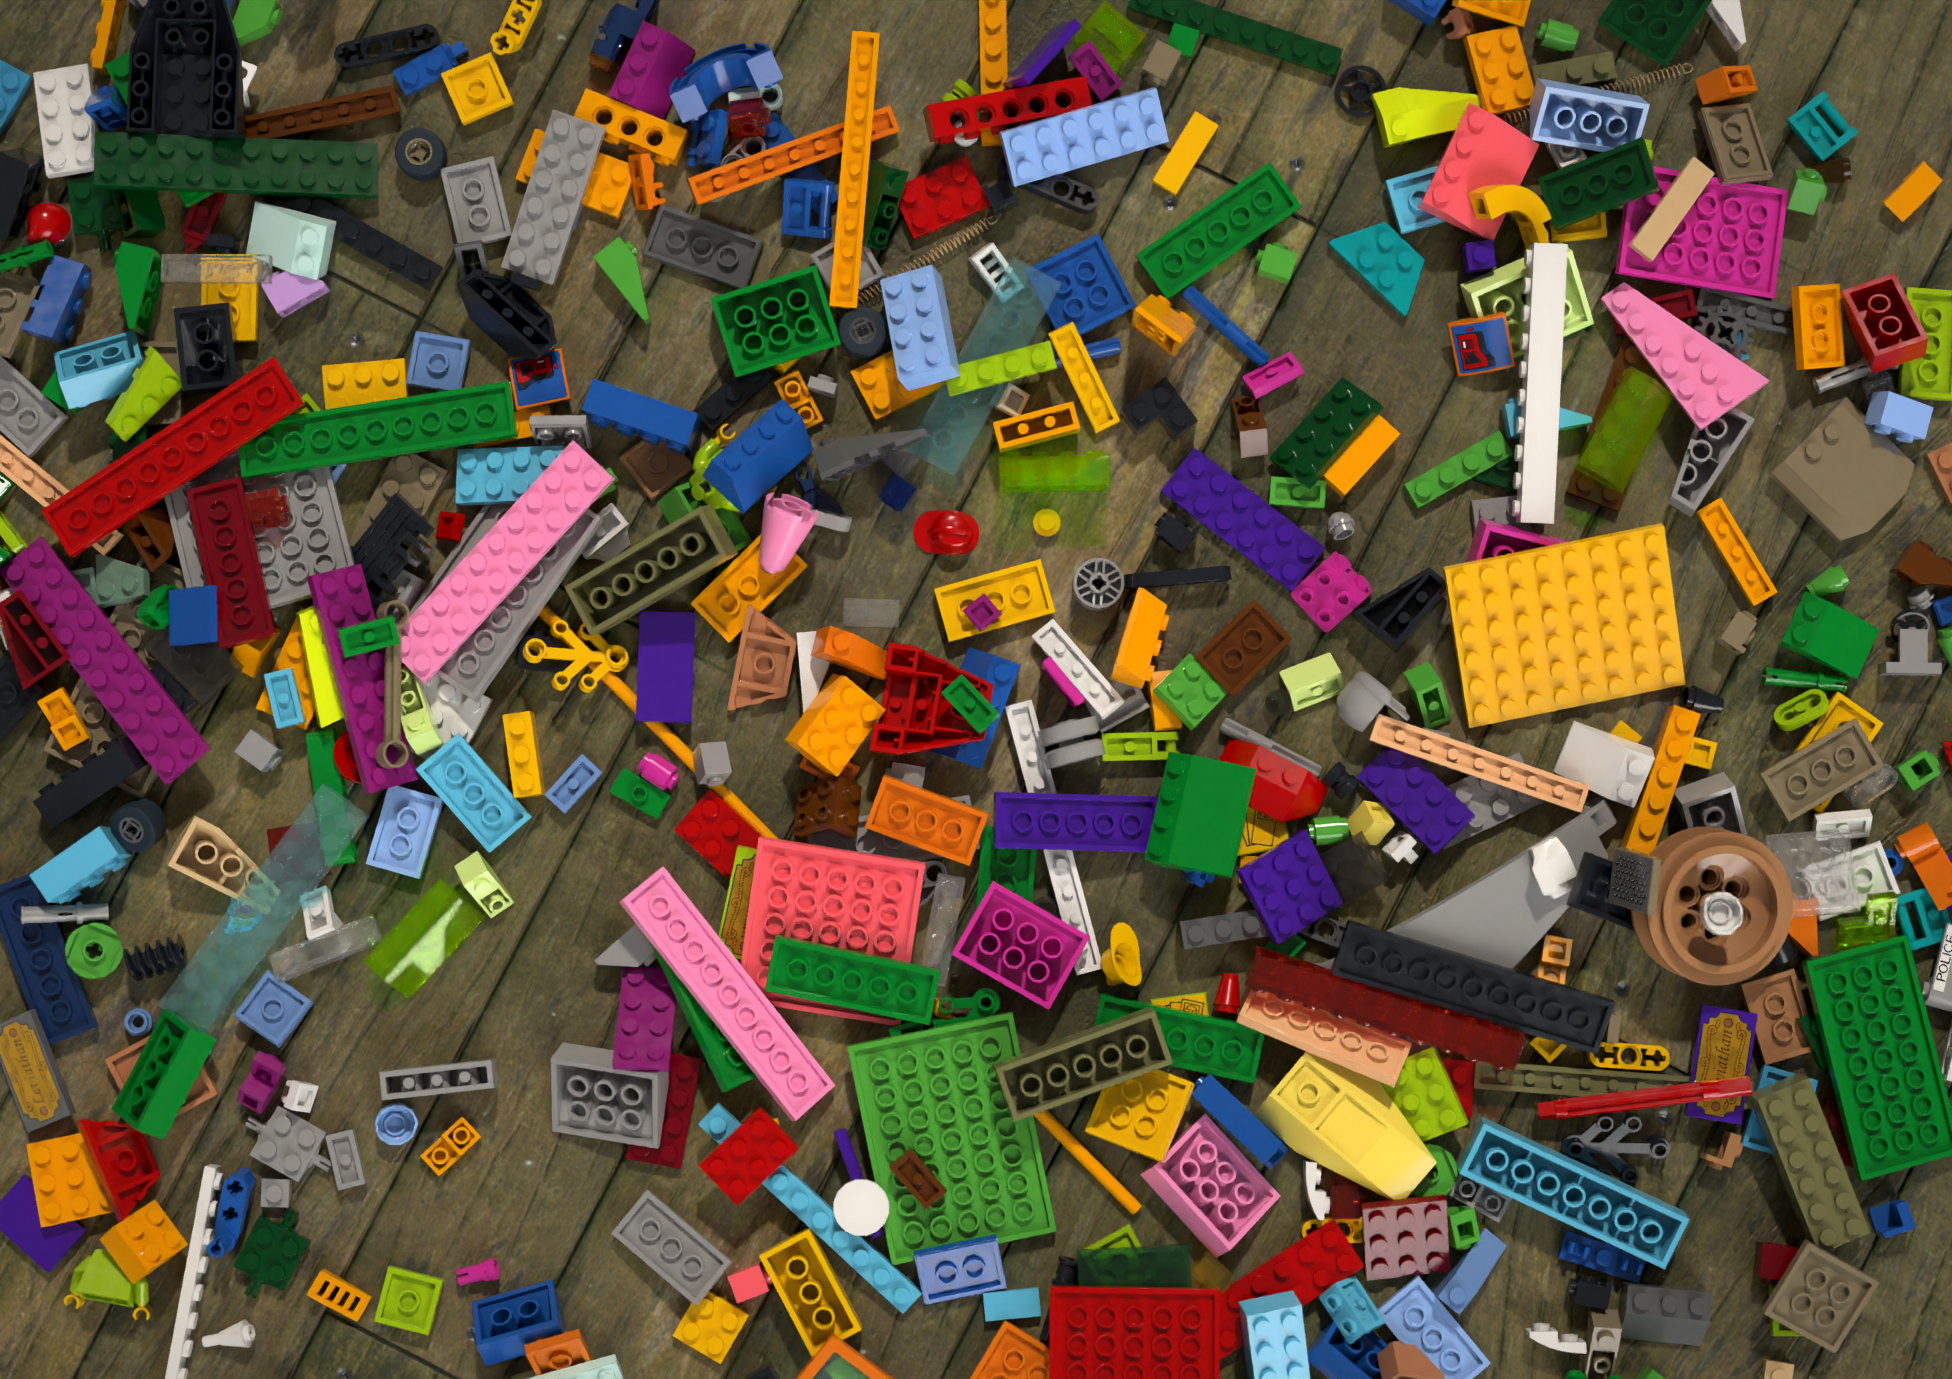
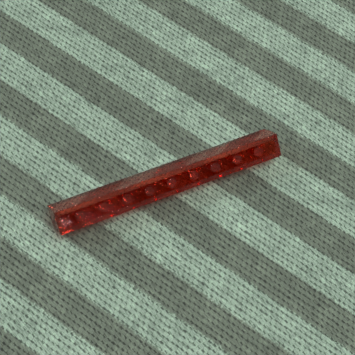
M1260 946L1255 947L1246 973L1245 985L1257 993L1269 992L1275 994L1280 1000L1286 1002L1294 1000L1303 1003L1304 1007L1311 1010L1322 1009L1339 1019L1347 1017L1356 1020L1359 1025L1371 1028L1375 1026L1381 1028L1385 1033L1392 1036H1399L1400 1034L1410 1037V1040L1417 1044H1432L1445 1053H1452L1454 1051L1463 1054L1466 1059L1474 1062H1479V1060L1488 1062L1492 1067L1499 1070L1510 1069L1514 1071L1525 1044L1524 1032L1331 975V969Z

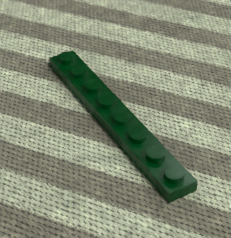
M1129 0L1127 6L1129 11L1172 25L1177 23L1199 30V34L1331 77L1335 76L1343 52L1342 48L1195 0Z

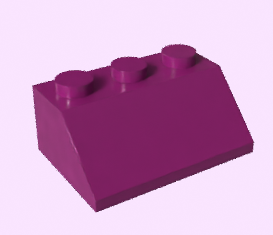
M643 21L611 88L609 97L664 120L672 104V99L669 95L670 86L676 77L680 80L685 76L684 69L690 65L696 50L668 31Z

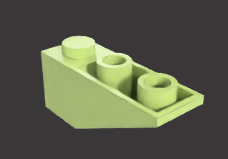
M407 666L401 667V722L408 742L416 754L420 755L442 746L443 741L419 678Z

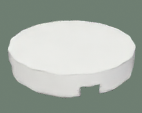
M855 1179L846 1183L838 1191L834 1200V1216L837 1223L846 1232L855 1236H867L877 1232L885 1224L889 1214V1200L886 1192L871 1180Z

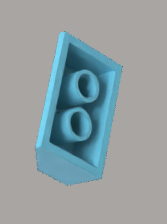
M133 331L53 353L58 381L69 409L85 407L90 403L103 399H113L122 392H126L134 380L132 377L136 368L140 369L145 361L137 335Z

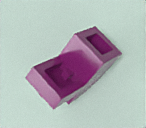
M258 1051L253 1059L251 1072L239 1088L237 1102L262 1114L279 1087L287 1068L274 1055Z

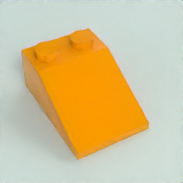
M1151 294L1135 309L1131 325L1175 357L1196 328L1192 324L1194 320L1182 311L1177 313L1171 308L1172 304L1161 295L1156 297Z

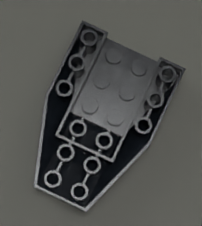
M227 0L147 1L130 46L126 130L129 133L173 134L245 140L242 53Z

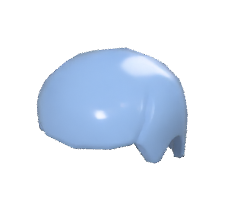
M391 1103L384 1106L378 1112L374 1124L375 1132L380 1140L388 1145H402L414 1137L418 1120L412 1108L404 1103Z

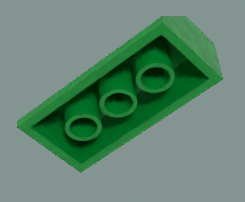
M164 1009L112 1110L137 1131L164 1139L168 1130L173 1126L180 1107L185 1103L190 1088L198 1078L207 1056L212 1052L216 1038L205 1029Z

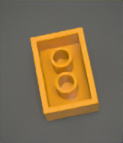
M832 674L785 738V741L822 772L838 777L885 709L846 676Z

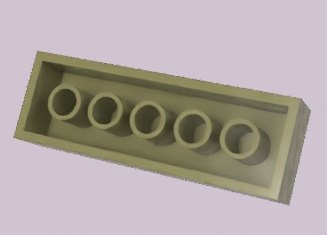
M700 506L565 586V589L590 636L608 631L736 556L738 552L713 506Z
M1146 1007L993 1063L992 1067L1009 1115L1015 1122L1173 1064L1155 1010Z
M1797 1073L1752 1092L1749 1099L1768 1147L1773 1154L1772 1157L1805 1239L1825 1251H1829L1869 1234L1870 1230L1810 1079Z

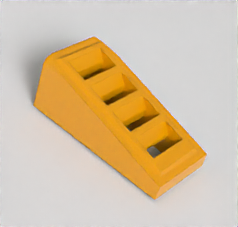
M325 1268L319 1272L307 1293L314 1300L356 1322L359 1321L372 1298L369 1294ZM328 1281L330 1284L323 1294L320 1292V1289L324 1282ZM335 1286H338L340 1290L333 1300L330 1298V1295ZM347 1291L351 1294L343 1306L339 1302ZM357 1296L361 1299L354 1311L349 1308Z

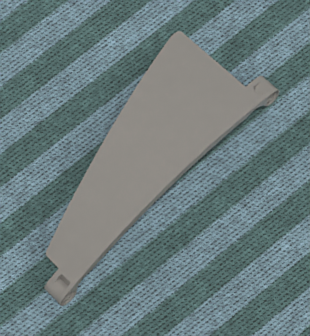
M1596 797L1584 804L1582 812L1577 817L1531 847L1551 836L1557 837L1567 849L1578 872L1584 852L1592 853L1608 860V854L1599 836L1613 827L1617 820L1605 797ZM1528 848L1473 883L1386 931L1513 969L1569 907L1566 903L1570 891L1556 899H1551L1549 895L1543 896L1532 871L1534 860ZM1334 958L1322 963H1310L1295 973V977L1309 1000L1336 990L1351 1018L1411 1042L1412 1046L1408 1055L1436 1045L1467 1016L1331 975L1330 970Z

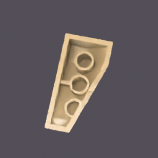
M195 815L180 833L165 859L168 866L267 915L281 892V889L219 827Z

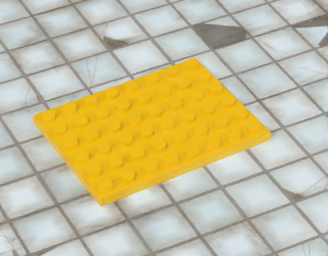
M1661 523L1443 567L1465 716L1469 728L1686 685L1665 529Z

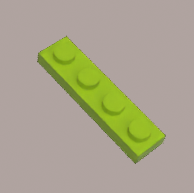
M1049 340L959 364L960 376L946 380L950 397L1057 369L1051 342Z

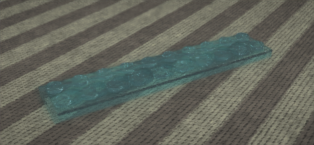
M323 783L157 1005L209 1032L370 816L329 785Z

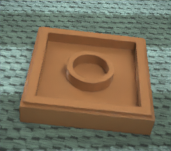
M641 440L618 457L651 501H654L693 471V464L685 454L681 455L672 452L666 444L659 442L658 446H654Z

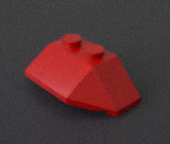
M1230 738L1219 758V761L1256 769L1248 807L1279 823L1316 814L1328 791V788L1310 771L1260 745Z

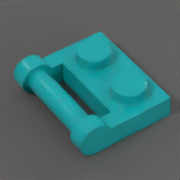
M1822 91L1785 121L1819 163L1823 162L1859 133L1854 126L1850 127L1827 99L1829 95L1825 91ZM1817 106L1822 109L1841 132V137L1838 138L1815 110Z
M1926 887L1888 898L1890 905L1894 906L1902 934L1908 936L1911 951L1941 942L1945 923L1951 924L1946 908L1941 911L1938 910ZM1912 901L1923 935L1922 938L1916 939L1905 906L1906 902Z

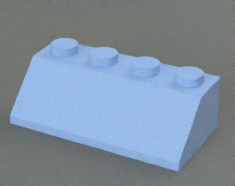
M1537 78L1530 103V139L1605 152L1641 137L1650 104L1642 97Z

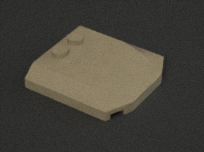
M1844 397L1814 430L1768 474L1836 542L1870 531L1906 494L1915 466L1884 434L1874 432V427L1864 424L1866 416L1847 397Z

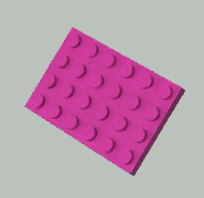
M1653 166L1660 191L1624 204L1615 274L1738 293L1767 300L1774 299L1789 190L1751 183L1720 185L1718 178L1712 177L1654 260L1648 262L1628 244L1681 172Z

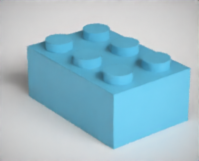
M99 826L29 876L48 903L62 904L66 902L70 904L82 895L80 893L81 890L87 886L92 888L105 879L103 875L112 869L115 872L128 863L126 859L132 853L119 844L111 833V827Z
M1293 1290L1238 1301L1248 1379H1310L1302 1305Z

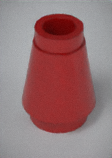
M1222 973V979L1213 1002L1215 1013L1237 1015V1010L1240 1009L1238 975Z

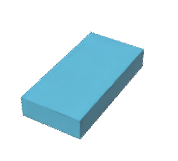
M1038 1287L983 1293L985 1321L1041 1316Z

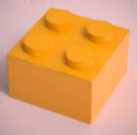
M156 1200L151 1201L116 1224L100 1238L102 1244L132 1284H135L166 1263L188 1245Z

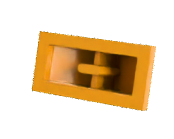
M275 627L277 632L275 637L234 647L229 665L255 678L281 629Z

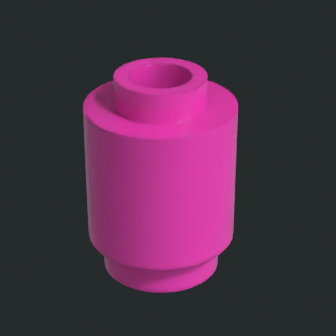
M648 752L637 767L641 777L662 791L666 790L667 787L672 789L680 778V775L677 774L679 768L657 753L653 755Z

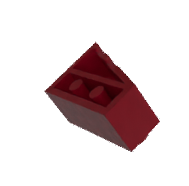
M21 589L0 602V626L21 691L23 692L67 662L71 657Z

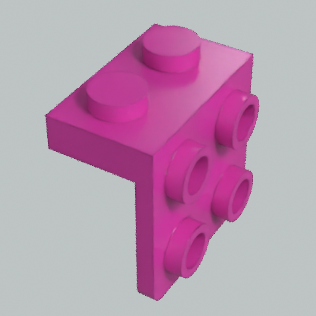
M1335 551L1291 591V597L1324 632H1329L1364 601L1373 590L1370 588L1367 579L1362 575H1358L1351 568L1349 560Z

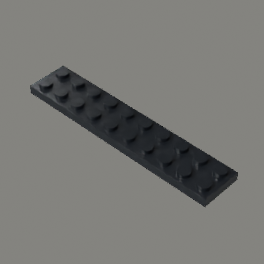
M1352 920L1347 921L1330 970L1331 975L1594 1054L1598 1053L1616 1004L1610 998Z

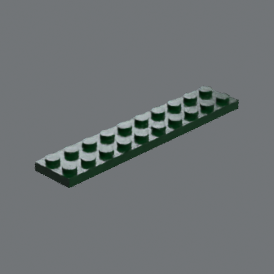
M95 131L94 188L377 199L378 143L269 138L235 140L191 137L189 135Z

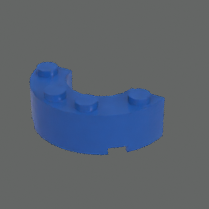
M745 42L733 44L713 51L684 69L686 75L680 80L676 77L669 89V95L682 123L700 119L703 114L708 112V107L715 99L720 98L731 89H739L747 85L755 86L758 90L763 87L770 88L783 79L770 47L759 42L754 43L755 47H747Z

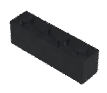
M129 737L121 741L114 738L102 746L105 752L99 756L94 752L81 761L83 764L82 768L77 771L74 767L59 776L62 780L59 784L55 786L51 782L38 791L41 796L34 800L33 803L52 829L68 820L148 764Z

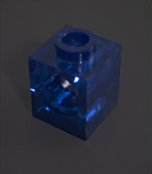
M893 474L880 493L879 500L903 515L917 494V488L896 474Z

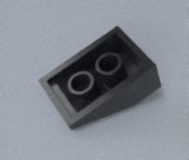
M229 302L174 309L183 392L189 395L221 392L244 376Z

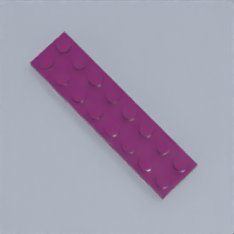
M361 564L308 576L310 592L364 794H370L418 780L402 722L401 741L408 748L409 756L407 762L399 768L386 769L380 766L376 760V749L380 743L384 742V649L380 648L346 658L343 657L337 629L376 619ZM389 745L386 749V758L393 765L398 760V750L394 745Z

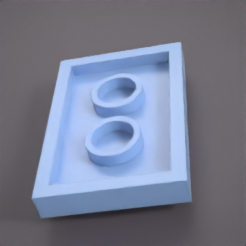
M401 786L388 788L366 864L421 879L444 801L439 797Z

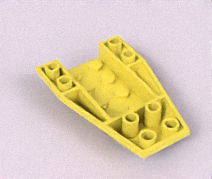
M1307 1051L1254 1114L1260 1122L1295 1152L1389 1200L1407 1198L1437 1163L1379 1081Z

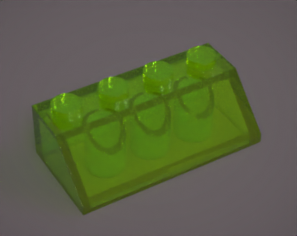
M1632 366L1624 370L1573 468L1622 493L1671 403L1673 395L1656 379Z
M1100 450L1087 451V455H1076V451H1061L1059 456H1048L1046 451L1032 452V456H1021V452H1005L1004 457H999V493L1109 491L1112 484L1110 455H1103V451Z
M439 879L363 961L385 982L407 998H410L486 916L446 879Z

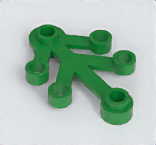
M987 987L979 989L974 997L952 998L944 996L938 1003L939 1010L944 1014H949L954 1009H973L966 1017L934 1019L931 1017V1022L934 1024V1027L978 1019L981 1016L982 1018L993 1016L999 1009L1000 996L994 989ZM982 998H990L991 1005L989 1007L983 1006L981 1004ZM949 1000L952 1003V1008L949 1010L944 1009L942 1002ZM920 1024L921 1030L925 1029L924 1024Z

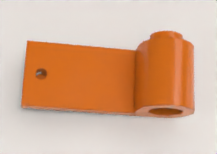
M1926 821L1897 836L1899 842L1894 845L1902 859L1908 856L1935 905L1941 911L1952 905V863Z

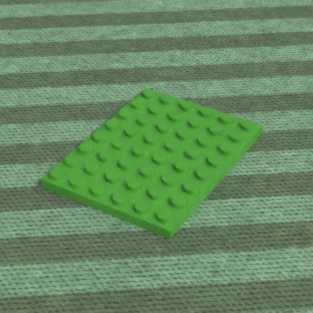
M1012 1012L847 1046L874 1180L886 1192L889 1200V1214L885 1221L884 1229L892 1265L915 1261L914 1251L979 1237L996 1234L999 1244L1057 1232L1034 1117L1032 1115L1015 1122L1011 1119L992 1067L993 1063L1021 1054ZM910 1147L947 1188V1192L927 1209L921 1205L889 1168V1165Z

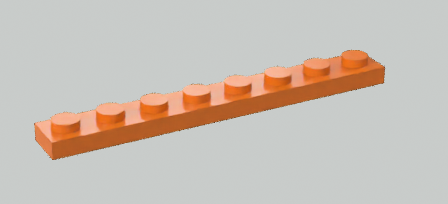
M890 105L873 111L871 142L900 131ZM845 122L688 178L686 181L696 206L842 153Z

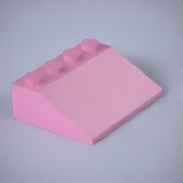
M1206 1113L1170 1145L1163 1163L1154 1160L1140 1174L1215 1258L1230 1251L1280 1197L1279 1193Z

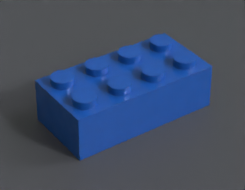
M592 379L582 411L587 415V419L595 426L606 429L607 425H610L617 430V433L632 437L633 433L640 435L639 437L643 438L642 441L654 446H658L659 442L664 443L669 447L670 451L684 455L685 451L693 453L703 425V421L697 413L596 379Z

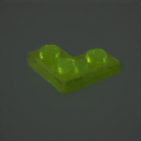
M1895 891L1867 894L1865 916L1837 919L1835 934L1837 946L1866 945L1894 937L1898 901Z

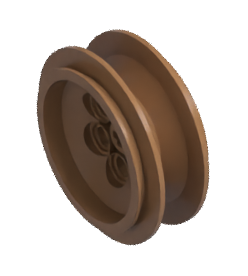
M1701 826L1688 828L1669 836L1648 854L1661 858V873L1659 875L1658 900L1655 914L1647 915L1631 910V918L1634 931L1641 946L1657 964L1674 974L1697 983L1727 985L1743 981L1755 975L1776 956L1790 929L1793 914V896L1790 881L1784 867L1776 855L1764 844L1744 834L1718 827ZM1707 870V878L1702 882L1701 875ZM1730 881L1731 888L1727 893L1736 897L1743 908L1742 924L1733 934L1717 935L1710 932L1705 937L1706 928H1704L1699 917L1700 906L1709 895L1715 892H1725V886ZM1685 886L1686 893L1684 897L1680 899V890ZM1687 914V922L1682 926L1681 919Z

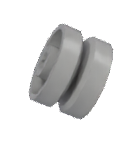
M1096 716L1063 721L1054 724L1053 727L1038 731L1041 746L1049 747L1059 744L1058 749L1051 750L1044 755L1047 769L1081 762L1106 754L1103 740H1084V737L1094 735L1099 731Z

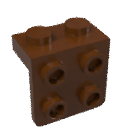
M841 774L838 777L831 776L801 786L797 796L794 835L804 837L830 828L848 839L856 837L862 787Z

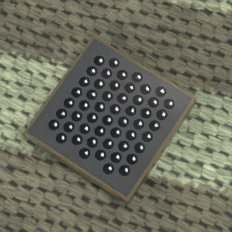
M1615 847L1608 902L1643 914H1655L1658 900L1659 875L1661 873V858L1624 847Z

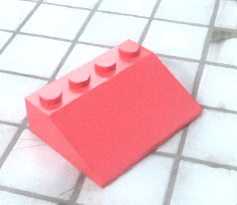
M1469 103L1456 126L1420 201L1418 209L1485 241H1494L1507 212L1494 219H1476L1468 193L1482 186L1493 184L1520 186L1539 144L1496 115Z

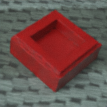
M440 511L435 539L461 542L465 514Z

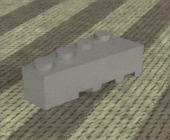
M1733 407L1701 431L1694 424L1668 504L1692 517L1755 419Z

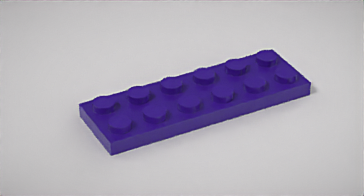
M1193 448L1160 491L1290 592L1294 590L1325 549L1323 545L1196 448Z
M994 792L993 848L1146 853L1158 797Z

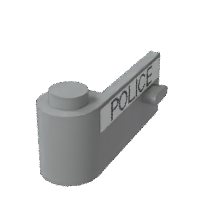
M1945 923L1933 976L1929 977L1926 982L1922 981L1920 987L1925 1005L1952 1012V924Z

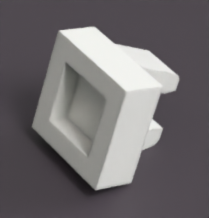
M1399 830L1381 849L1389 858L1396 862L1403 859L1412 864L1419 857L1412 850V847L1417 842L1402 830Z
M288 1080L286 1082V1085L290 1086L288 1095L281 1097L284 1107L294 1111L310 1113L319 1086L308 1082Z

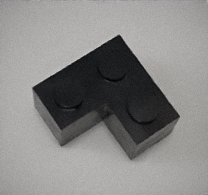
M1166 377L1124 406L1119 413L1135 436L1158 420L1173 441L1179 439L1198 423L1197 418Z

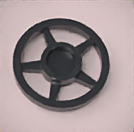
M1362 65L1351 67L1343 72L1336 83V101L1340 108L1351 116L1368 117L1376 113V110L1370 98L1372 90L1381 86L1382 91H1386L1385 81L1380 73L1371 67ZM1356 71V81L1352 86L1341 85L1342 80L1348 74ZM1361 71L1371 73L1379 82L1370 84L1362 80ZM1340 90L1350 94L1352 102L1349 108L1343 103ZM1364 102L1372 108V110L1367 112L1352 110L1357 103Z

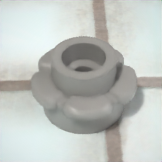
M1926 586L1913 590L1907 595L1909 608L1919 611L1928 608L1932 604L1931 599H1933L1934 593H1930Z

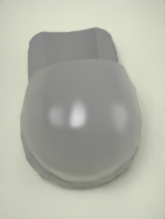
M1358 671L1336 698V709L1339 717L1347 725L1360 732L1364 731L1384 705L1405 722L1410 719L1406 708L1392 697L1391 692L1383 684L1365 671Z

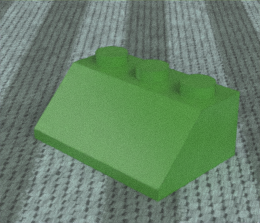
M690 482L675 487L657 502L669 524L696 508L707 505L704 500L698 501L692 496L691 488L693 486ZM724 508L715 509L737 552L739 553L746 549L752 543V540L735 511Z

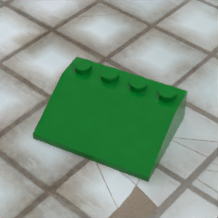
M816 265L710 298L736 378L841 345Z
M1169 752L1144 860L1159 867L1232 878L1256 769L1196 755Z

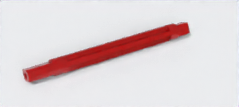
M1749 1076L1557 1099L1550 1102L1537 1103L1539 1120L1564 1119L1752 1095Z

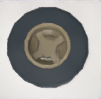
M414 128L406 131L398 139L395 146V158L398 166L409 178L417 181H429L441 173V168H445L447 151L441 139L434 132L425 128Z

